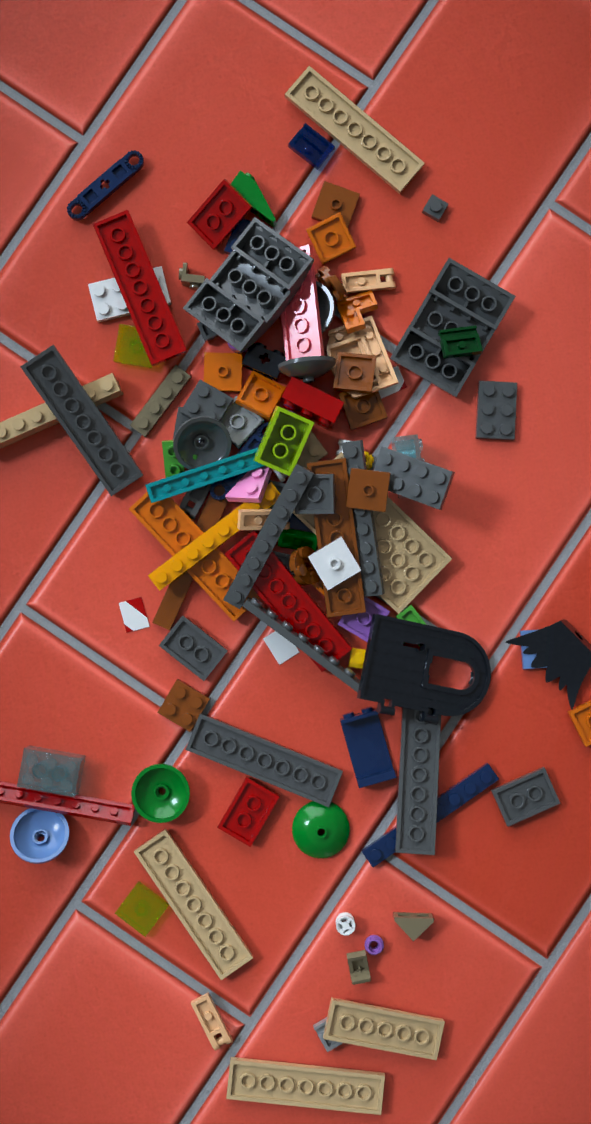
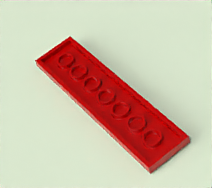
M125 210L94 223L93 227L151 365L155 366L188 352L129 211Z
M256 530L251 531L225 553V556L238 571L258 536ZM272 551L252 587L268 608L278 615L277 618L282 622L287 621L294 627L293 630L298 634L300 632L309 638L311 644L319 645L325 650L324 653L327 656H333L339 660L352 650V646L305 589L295 581L291 572ZM311 658L321 672L326 670V668Z

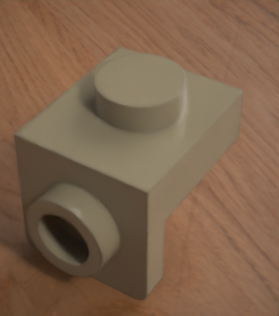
M183 262V268L179 269V280H181L183 286L197 290L206 278L202 275L188 274V263Z
M366 951L346 953L352 984L370 982L371 977Z

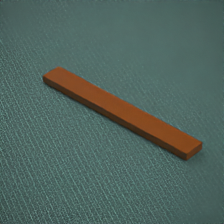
M217 486L214 489V494L217 496H222L225 493V489L222 486ZM211 494L209 495L196 524L203 533L220 521L228 503L227 499L216 501L211 497ZM187 571L169 584L152 623L171 630L193 581V578Z

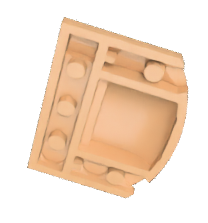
M372 316L363 318L366 329L347 334L344 326L330 330L328 333L330 337L327 344V355L334 357L336 363L338 352L376 355L373 393L398 384V380ZM336 365L333 367V369H331L334 376H335ZM347 392L354 399L367 395L362 393Z

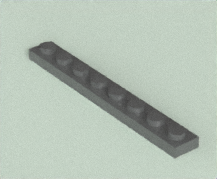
M363 440L342 443L343 456L346 458L348 480H350L351 468L367 470ZM352 508L364 597L383 595L385 591L373 511Z
M299 464L295 465L225 595L224 601L241 609L314 472Z
M250 597L247 598L242 605L244 608L358 693L360 680L355 677L356 674L350 668H343L339 665L340 661L333 656H327L322 647L317 644H311L306 635L301 632L299 634L293 630L294 627L290 623L279 620L277 618L278 615L271 609L267 611L263 608V604L254 597L252 599Z

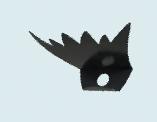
M564 619L545 628L506 641L505 643L512 645L528 646L523 651L524 654L537 653L531 663V667L540 668L548 666L545 675L547 683L560 677L559 690H562L567 685L568 700L571 709H573L579 688L591 667V644Z

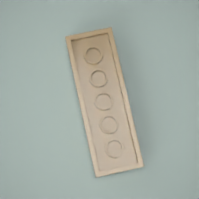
M331 997L323 1038L325 1040L437 1060L445 1021L441 1018Z

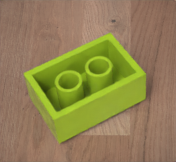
M276 406L253 461L290 476L298 462L314 422Z

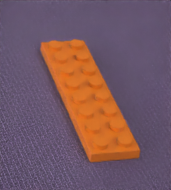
M146 492L129 508L172 556L203 534V531L171 497L151 503L148 492ZM218 548L187 570L191 577L233 622L247 610L243 606L239 609L223 600L238 570ZM253 588L247 598L250 597L251 599L253 597L256 599L260 598Z

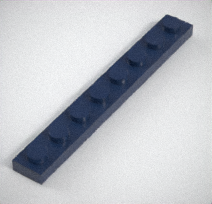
M485 763L437 797L436 823L499 780L488 763ZM396 826L362 849V853L372 867H375L395 853Z

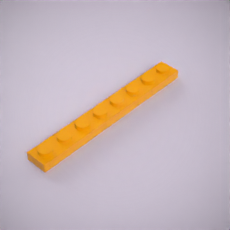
M270 482L267 485L261 503L244 502L150 573L148 577L158 590L161 591L240 531L237 528L239 509H269L276 503L280 495L279 491Z

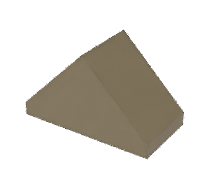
M393 912L394 921L413 941L434 923L432 913Z

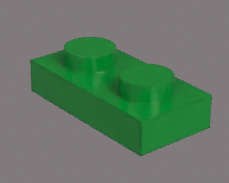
M283 530L279 537L278 546L291 549L308 546L316 551L317 536L314 533L300 530Z

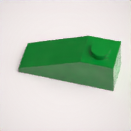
M240 171L231 185L253 206L250 212L274 228L276 226V219L255 178L247 172L245 174Z

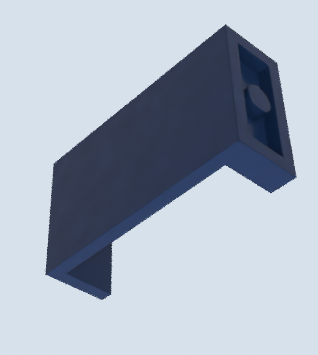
M372 707L361 709L362 713L354 714V712L343 714V718H340L359 788L397 778L378 716L379 713L376 712L377 709Z

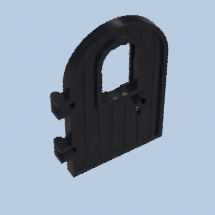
M373 614L357 698L378 702L376 712L392 716L395 715V706L421 711L420 721L432 724L439 723V715L459 716L470 712L480 704L490 685L491 668L485 650L474 638L457 631ZM403 642L419 644L420 649L403 646ZM433 656L467 663L472 670L471 679L468 683L469 686L459 690L428 683L430 676L428 675L429 667ZM384 699L390 700L388 706H384ZM428 708H433L432 715H428Z

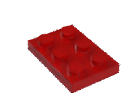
M223 179L187 223L213 250H216L253 206L226 179Z
M246 776L217 828L251 847L280 795Z

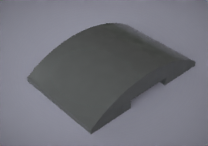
M254 217L231 246L233 251L211 279L206 278L183 307L185 311L241 353L255 343L279 318L298 292L314 262L312 257L256 217Z
M448 258L390 359L457 397L481 354L444 359L440 336H438L439 330L476 325L482 349L484 350L516 296L453 259Z

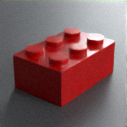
M293 376L281 397L285 409L290 411L296 410L302 413V417L318 421V425L325 429L329 427L333 429L344 406L343 401Z

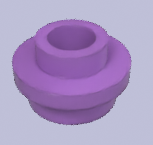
M378 935L368 936L364 943L365 950L371 955L381 953L384 948L382 938ZM373 941L378 943L376 947H372L370 944Z

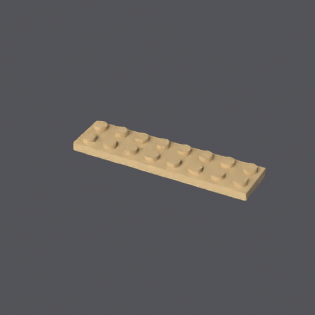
M310 66L285 93L287 100L399 194L424 166L425 163Z
M164 829L134 850L135 855L220 980H223L253 959L252 953L167 829Z
M231 1057L226 1099L381 1115L385 1073Z

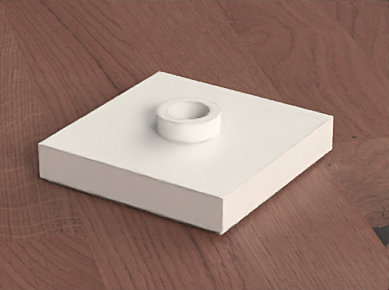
M342 537L308 556L327 590L361 571Z

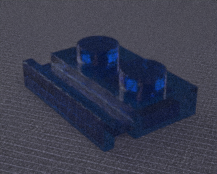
M306 123L288 143V147L317 170L335 149L332 143Z

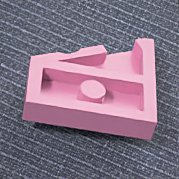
M260 467L248 471L226 494V499L229 502L261 503L272 470L269 467Z

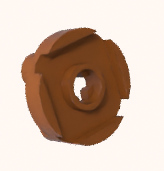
M323 266L315 274L316 279L330 290L337 302L343 301L347 297L344 286L335 274L332 276L328 273L330 269L327 266Z
M308 546L297 548V550L291 553L289 560L290 571H294L296 576L294 579L301 585H310L320 581V576L308 558L315 551Z

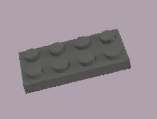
M381 447L374 467V471L391 473L388 491L439 510L443 508L455 472L386 447Z

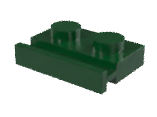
M476 325L439 330L438 336H440L444 359L482 353L483 349Z

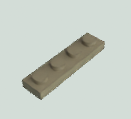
M175 365L130 426L144 437H147L191 379V376Z

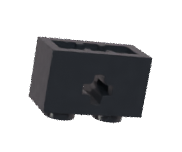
M259 342L253 343L245 354L242 367L277 382L281 374L278 370V364L286 361L284 353L278 350L270 351L266 349L267 346ZM265 357H268L269 362H265V364H262L261 359H265Z

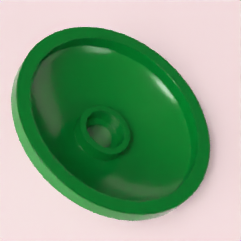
M151 765L142 770L136 777L131 791L132 802L137 812L149 821L156 823L172 821L179 817L188 805L190 798L188 781L180 770L171 765ZM164 788L166 793L160 794L159 789Z
M311 801L301 807L294 817L292 824L294 841L298 848L308 856L314 858L334 856L343 849L349 838L350 826L345 812L333 802L327 807ZM319 829H324L325 833L323 835H319L317 831Z

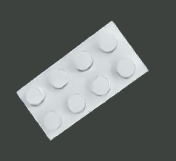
M162 266L155 267L153 270L167 304L171 305ZM115 278L88 284L98 323L130 315Z

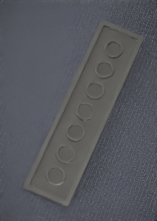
M54 344L20 366L111 496L143 476L140 468Z
M402 707L395 853L435 855L441 715L438 716V724L420 721L421 711ZM428 708V715H432L433 708Z
M202 713L198 717L185 749L327 807L331 803L343 770Z

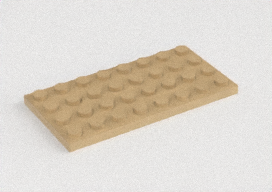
M340 452L335 459L344 458L343 453ZM387 497L386 512L373 511L385 594L379 596L399 614L452 558ZM295 514L316 535L314 514Z

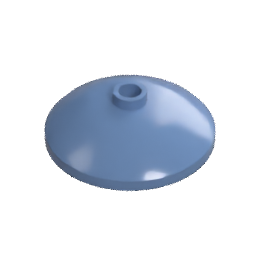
M29 808L22 812L15 819L10 830V843L15 854L22 860L33 864L47 863L55 859L64 851L69 840V826L66 818L60 813ZM39 837H44L43 841H38Z

